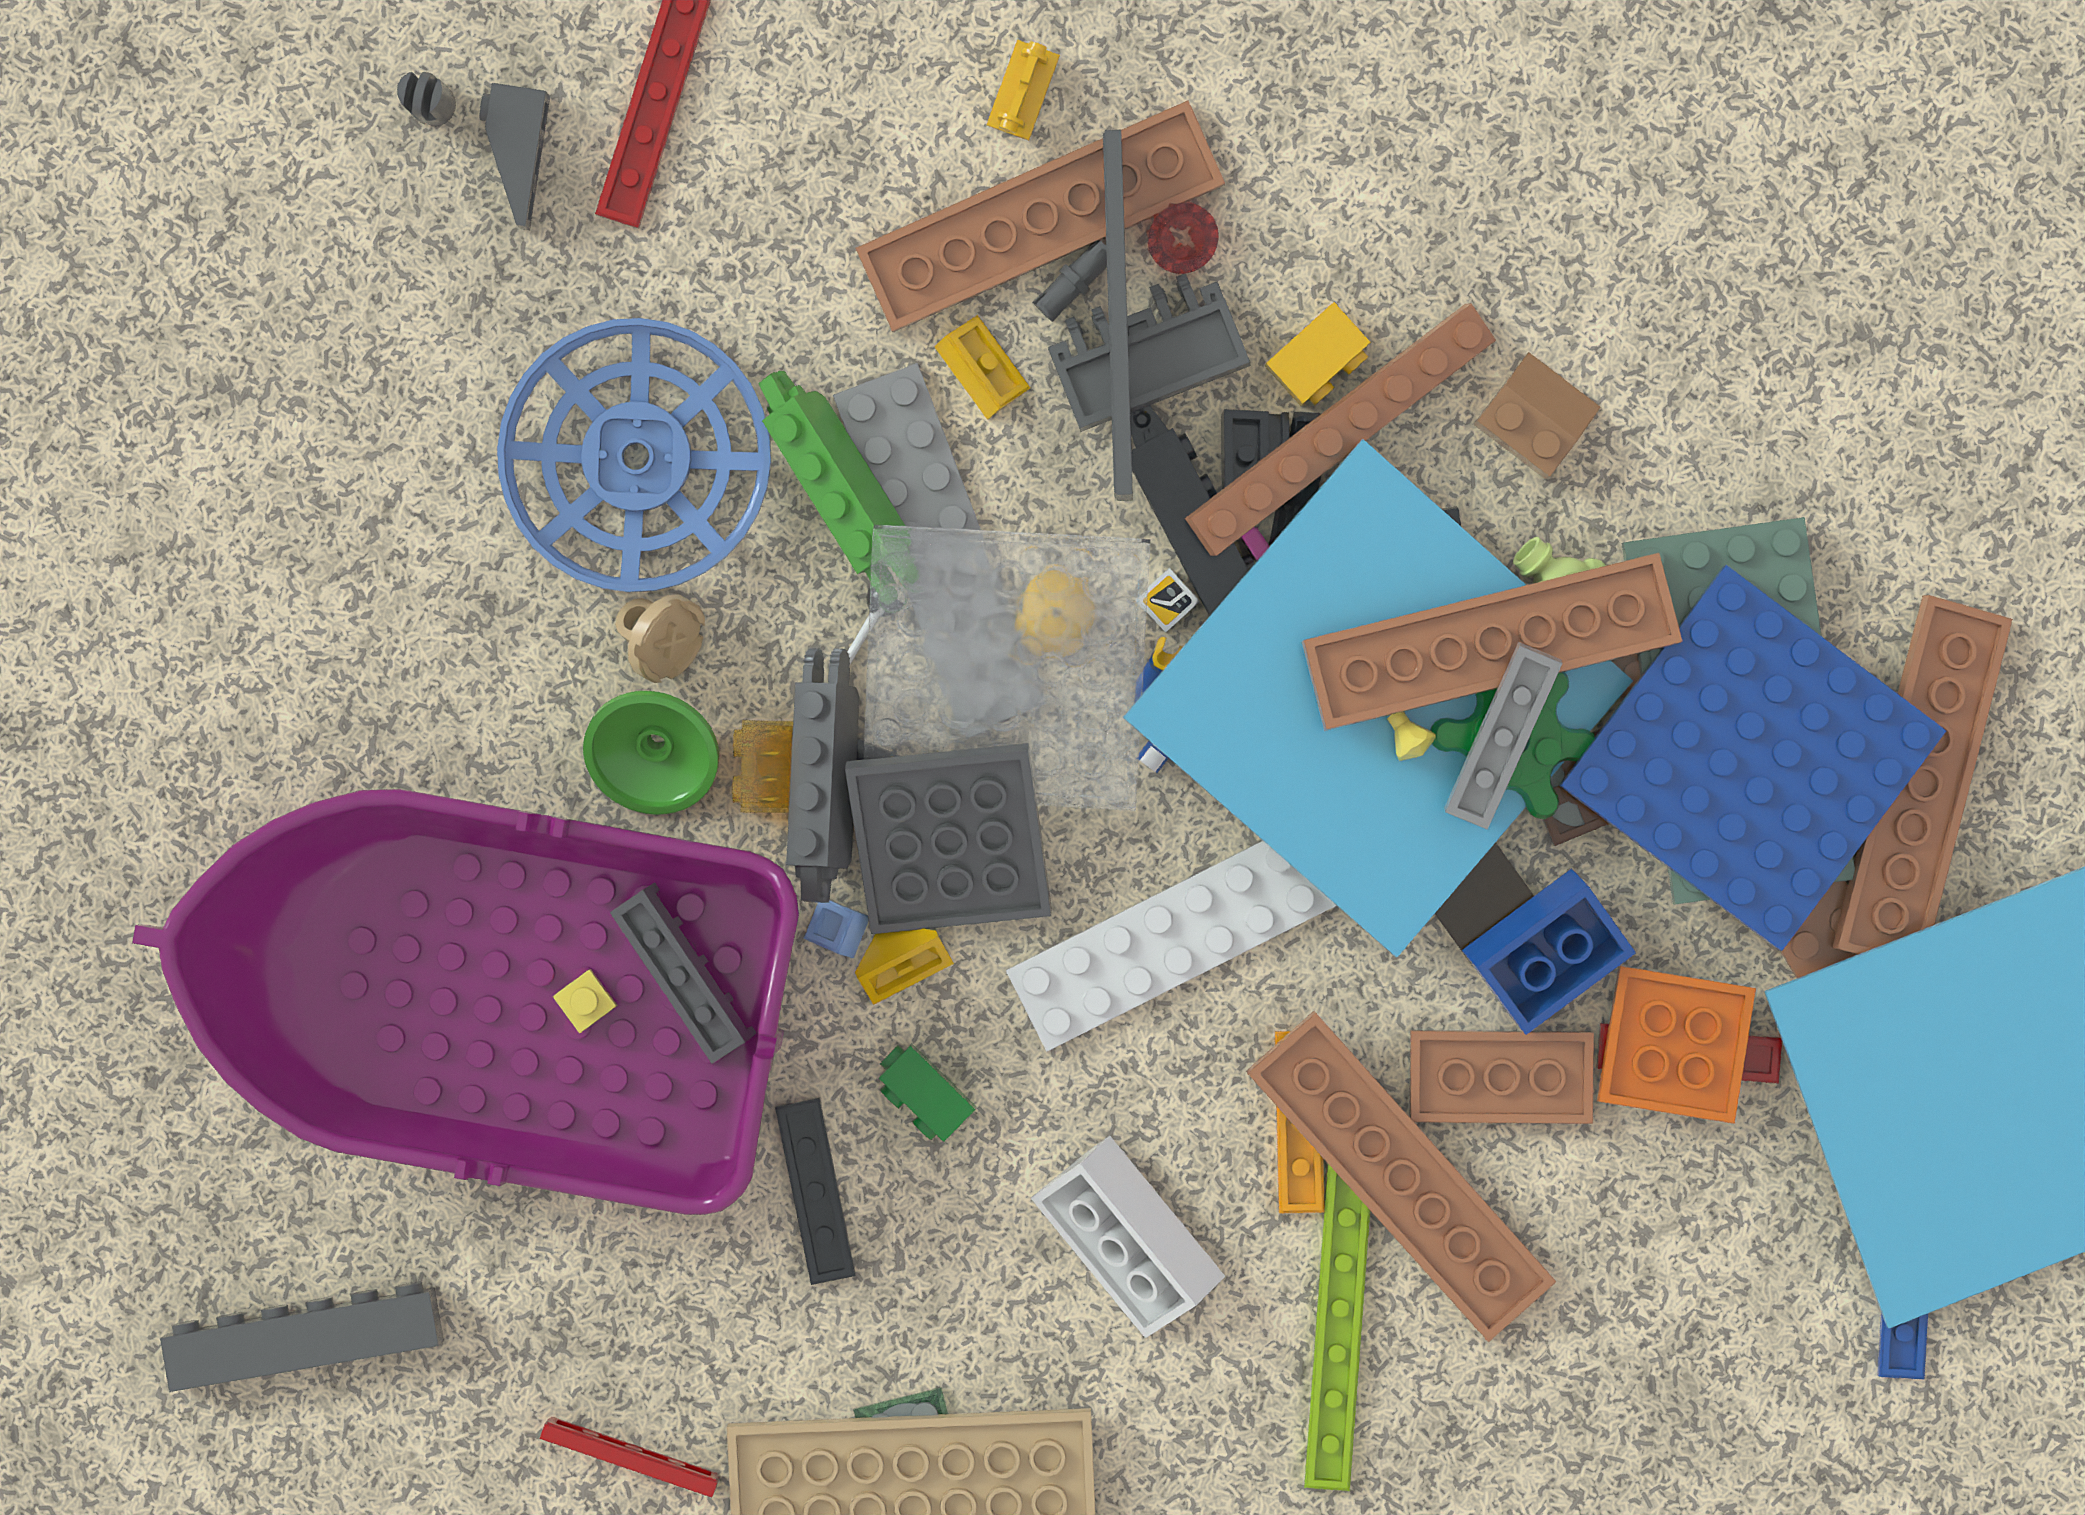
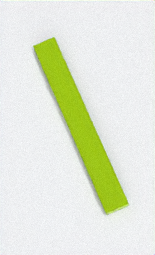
M1328 1164L1304 1488L1350 1491L1370 1210Z

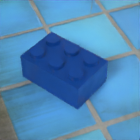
M1572 868L1462 950L1503 1008L1525 1035L1636 954L1590 887Z

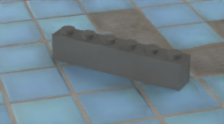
M421 1281L395 1286L396 1294L378 1297L377 1289H371L350 1294L351 1302L334 1304L333 1297H324L306 1301L307 1309L289 1312L288 1305L286 1304L261 1309L262 1317L244 1320L243 1312L216 1317L217 1325L200 1327L199 1320L171 1325L172 1332L160 1338L169 1392L439 1346L444 1341L435 1287L423 1289Z

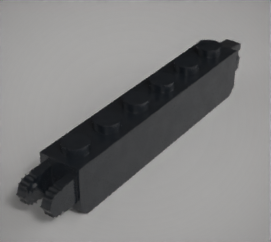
M1151 405L1130 413L1131 437L1135 448L1132 450V472L1205 610L1210 616L1255 563L1250 554L1241 557L1234 543L1217 556H1210L1185 518L1215 496L1217 492L1207 473L1199 477L1192 465L1191 460L1198 456L1187 435L1184 433L1177 436L1173 428L1168 430Z

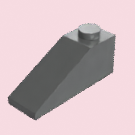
M492 83L490 94L483 93L479 118L481 121H486L485 130L515 223L520 229L530 231L550 95L544 90Z

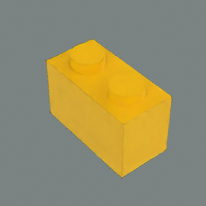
M1333 302L1265 364V367L1300 406L1308 400L1315 406L1335 388L1330 383V380L1343 369L1350 375L1368 358V355L1363 350L1371 342L1338 305Z

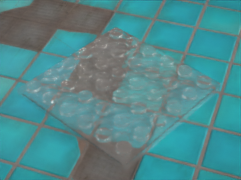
M874 525L872 533L863 760L1029 743L1038 806L1136 811L1140 732L1129 724L1123 716L1142 695L1150 539Z

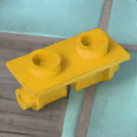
M1017 39L986 126L1029 141L1060 55L1046 50L1047 47L1033 41L1026 43Z

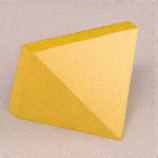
M922 928L875 934L855 974L872 1004L875 1005L954 963L937 932Z

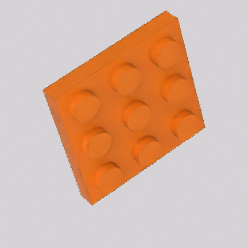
M1618 966L1597 1101L1735 1124L1756 988Z

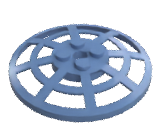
M643 318L613 319L584 327L563 337L543 352L523 374L509 398L501 421L497 446L498 475L505 502L517 527L531 546L553 566L577 580L603 589L623 592L657 591L681 585L706 573L725 559L745 538L760 512L768 489L772 463L770 433L762 422L766 418L764 409L752 384L737 364L715 344L691 330L669 322ZM620 334H632L631 362H620L604 366L579 380L561 361L562 358L573 350L594 340ZM651 335L663 336L687 344L709 357L719 368L699 386L693 379L678 370L658 363H651ZM548 373L566 393L560 398L548 419L543 434L542 443L515 441L516 427L524 404L538 381ZM631 376L630 402L621 403L606 410L590 392L591 389L608 380ZM650 377H656L673 383L686 391L690 396L670 414L666 410L649 403ZM731 381L741 392L751 413L757 436L758 453L731 452V441L726 423L719 408L713 401ZM577 404L593 422L586 432L583 444H557V438L563 421L571 408ZM702 409L713 427L718 451L691 450L689 439L683 427ZM632 444H642L649 452L648 463L638 470L628 468L624 462L625 450ZM514 459L541 461L546 489L554 506L560 512L540 531L531 521L520 498L514 475ZM556 462L581 463L586 480L590 485V488L571 504L561 488L556 470ZM690 469L717 470L711 491L703 505L697 510L680 491L688 478ZM730 470L757 471L755 487L747 509L735 529L724 540L707 520L714 513L723 498L729 481ZM603 500L614 507L625 510L624 537L604 532L588 523L584 517ZM667 503L684 522L679 527L664 534L642 538L644 511L658 508ZM573 527L580 534L595 543L612 549L622 550L621 576H607L584 568L562 555L552 544ZM694 533L711 552L699 562L678 572L654 578H639L641 551H653L671 546Z

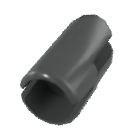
M409 72L401 77L397 85V95L400 103L420 123H427L432 127H438L447 123L452 118L456 109L454 94L432 73L422 72L418 78L413 72Z

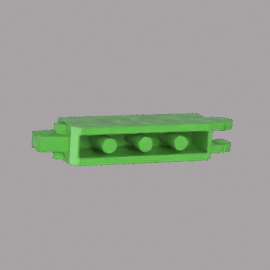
M785 371L771 373L758 383L770 405L767 407L770 415L764 418L762 422L856 573L865 572L872 585L876 587L879 595H882L886 600H891L899 593L900 589L896 583L897 581L894 580L893 574L886 565L887 561L893 571L896 572V576L903 583L911 585L919 579V570L906 550V547L912 544L910 532L826 397L817 391L806 393L800 385H794Z

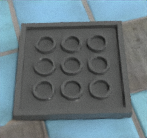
M1029 743L846 762V778L871 934L1051 916V898Z

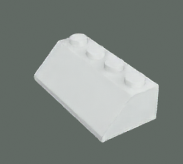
M1108 1136L1088 1150L1031 1197V1200L1145 1338L1195 1307L1225 1277L1211 1257L1198 1244L1111 1136Z

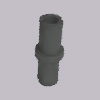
M1100 240L1092 243L1076 261L1069 266L1065 264L1059 270L1061 274L1032 302L1051 322L1080 294L1085 296L1090 291L1088 286L1107 268L1106 245Z

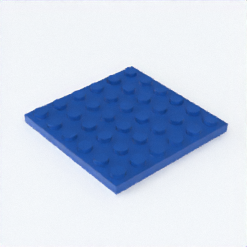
M1725 565L1680 623L1679 630L1683 642L1663 647L1559 786L1778 951H1783L1934 749L1946 730L1729 566Z

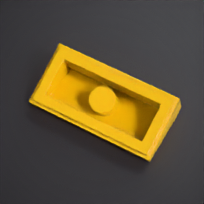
M978 315L947 334L934 346L987 420L1031 388Z

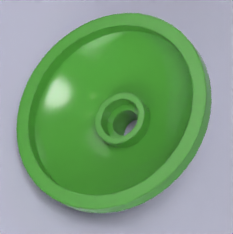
M634 691L609 700L594 714L584 736V761L594 783L614 802L640 813L670 814L692 806L708 792L719 767L718 742L706 719L688 703L661 692ZM651 734L662 737L664 741H654L651 738Z

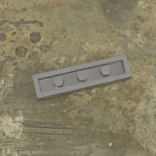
M1518 642L1444 807L1446 813L1488 830L1563 664L1561 659Z

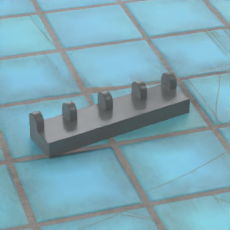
M654 882L611 911L610 914L705 1055L713 1064L745 1043L757 1032L753 1026L746 1028L730 1004L734 998L730 992L725 995L704 966L709 961L704 954L698 957L679 929V926L683 924L680 918L677 916L673 919L657 896L660 889Z

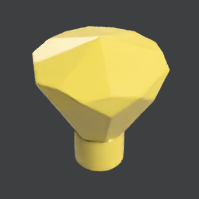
M1405 712L1392 714L1387 718L1395 731L1396 755L1399 761L1423 756L1436 739V735L1432 731L1410 721Z

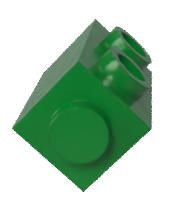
M912 1043L906 1050L897 1045L880 1062V1065L885 1069L879 1077L885 1084L880 1089L881 1093L898 1109L905 1104L917 1116L912 1121L913 1124L931 1141L937 1135L944 1142L976 1110L977 1106Z

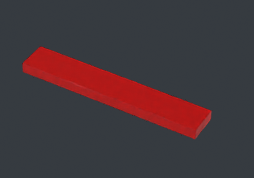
M662 0L597 205L596 216L634 228H640L711 0Z

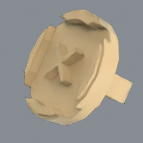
M679 594L666 595L655 602L644 598L633 599L627 602L618 612L615 625L617 632L629 643L628 661L633 671L653 683H662L660 679L665 677L673 679L680 675L693 662L701 648L703 636L699 632L700 624L705 626V616L700 606ZM640 617L633 630H631L634 621Z

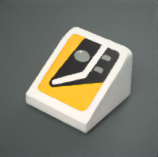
M1170 568L1136 598V601L1165 633L1200 602Z

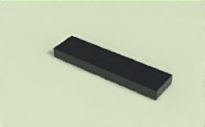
M820 1097L776 1106L775 1110L810 1283L814 1285L854 1277L856 1272Z

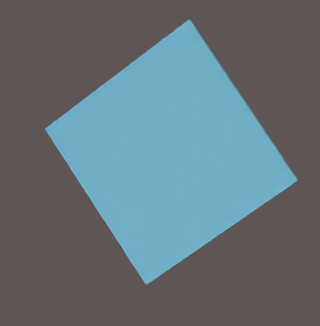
M1362 439L1127 711L1123 718L1392 955L1398 957L1526 807L1525 802L1516 791L1505 790L1487 830L1450 815L1444 809L1466 760V756L1462 753L1440 751L1431 744L1423 756L1399 761L1396 755L1395 731L1387 720L1390 715L1324 731L1302 641L1525 586L1526 584ZM1612 661L1566 671L1565 673L1569 678V689L1557 705L1559 721L1570 729L1583 728L1591 731L1633 680ZM1473 694L1405 711V714L1410 721L1430 730L1434 722L1440 718L1448 717L1462 720L1469 717L1476 707V696ZM1564 761L1561 762V763H1559V764L1553 769L1552 774H1551V777H1552L1553 774L1558 770V768L1564 763Z
M2085 866L1764 991L1888 1328L1900 1325L2085 1252Z

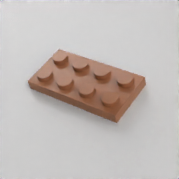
M1410 1030L1409 1117L1413 1122L1593 1124L1594 1033L1586 1031H1531L1525 1035L1523 1031Z

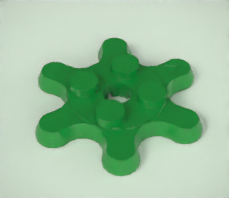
M1565 672L1558 673L1506 790H1513L1519 793L1525 802L1529 814L1538 819L1550 818L1559 808V797L1551 783L1553 769L1563 761L1577 762L1595 738V735L1589 730L1567 728L1558 719L1557 705L1569 689V678ZM1497 689L1475 694L1476 707L1469 717L1462 720L1447 717L1435 721L1430 729L1436 735L1432 745L1440 751L1460 752L1467 758Z

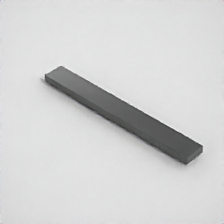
M1121 129L1105 130V133H1103L1113 477L1115 499L1117 501H1133L1122 134Z

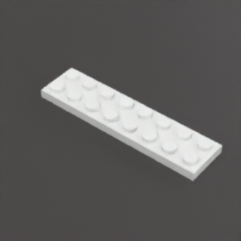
M1261 841L1007 969L1006 972L1047 1052L1337 905L1264 841Z

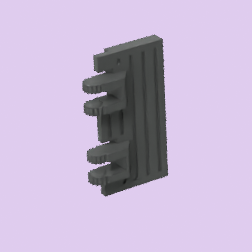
M1186 273L1176 276L1177 289L1180 296L1184 298L1189 312L1173 317L1167 304L1168 299L1164 289L1159 284H1156L1149 288L1162 322L1157 324L1151 307L1127 316L1130 413L1251 366L1218 281L1199 288L1205 303L1204 306L1199 307ZM1101 306L1091 311L1094 326L1100 332L1104 345L1088 351L1083 339L1084 334L1080 323L1076 321L1075 317L1066 319L1065 323L1078 355L1072 357L1066 340L1048 347L1080 432L1112 420L1109 325Z

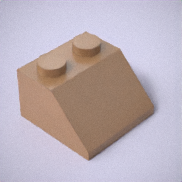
M1528 352L1473 425L1542 478L1547 479L1566 457L1601 407Z

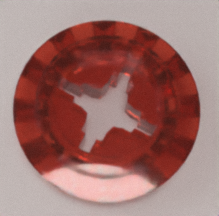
M1190 201L1178 204L1169 203L1168 208L1164 209L1161 213L1154 214V221L1150 229L1146 231L1148 237L1147 250L1154 261L1164 270L1176 274L1191 273L1203 267L1214 255L1219 239L1218 227L1213 216L1204 207ZM1188 226L1191 227L1187 234L1195 246L1192 248L1190 245H1185L1181 242L1175 247L1172 246L1176 239L1172 235L1170 228L1174 227L1183 231Z

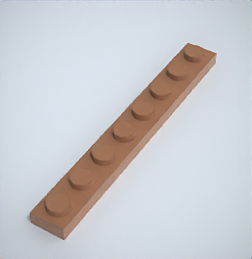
M1472 303L1461 306L1185 518L1210 556H1217L1347 456L1362 439L1365 441L1495 342L1496 339Z

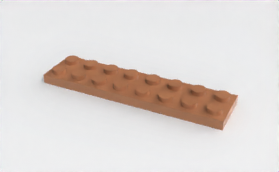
M1189 100L1121 130L1125 229L1225 186L1224 179ZM1103 138L856 247L855 249L892 332H896L1083 249L1097 240L1105 239Z
M1659 553L1306 639L1302 641L1324 731L1498 689L1518 642L1561 659L1563 664L1558 673L1663 648L1683 641Z
M1922 595L1897 694L1935 721L1946 732L1857 850L1854 860L1855 871L1853 879L1849 880L1832 948L1858 955L1935 925L2013 619L1935 596Z
M1315 1011L1309 1014L1246 1071L1488 1342L1556 1283V1280Z

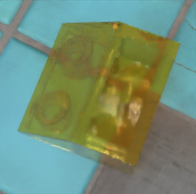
M742 720V729H734L733 756L741 757V775H733L732 800L733 803H741L740 812L789 813L793 721Z

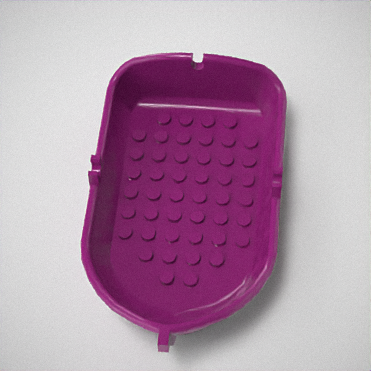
M404 789L358 790L310 803L271 820L233 844L196 880L172 909L163 927L145 924L135 925L132 944L159 948L161 969L174 1003L197 1048L222 1079L258 1112L302 1140L337 1153L454 1173V1178L468 1180V1178L488 1181L487 1184L495 1186L510 1183L683 1215H707L721 1212L735 1203L744 1194L753 1177L769 1072L772 1068L774 1055L782 1046L784 1030L779 1028L778 1022L799 918L796 892L784 869L769 858L751 851ZM654 882L660 889L657 896L673 919L677 916L680 918L683 924L679 926V929L698 957L704 954L709 961L704 966L725 995L730 992L734 998L730 1004L746 1028L753 1026L757 1032L745 1043L713 1064L705 1055L610 914L611 911ZM591 969L618 1006L582 1033H579L552 996Z

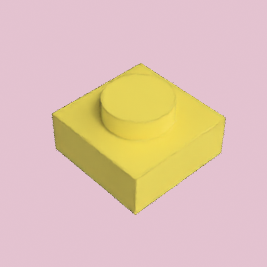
M591 969L552 996L579 1033H582L618 1006Z

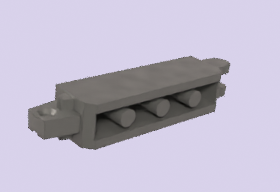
M810 648L804 655L802 682H795L786 865L795 866L796 878L801 879V901L828 903L832 879H837L838 869H848L852 861L853 816L845 767L847 761H857L860 697L857 688L849 686L850 658L847 650L836 648L831 651L828 683H824L825 663L822 650L820 648Z

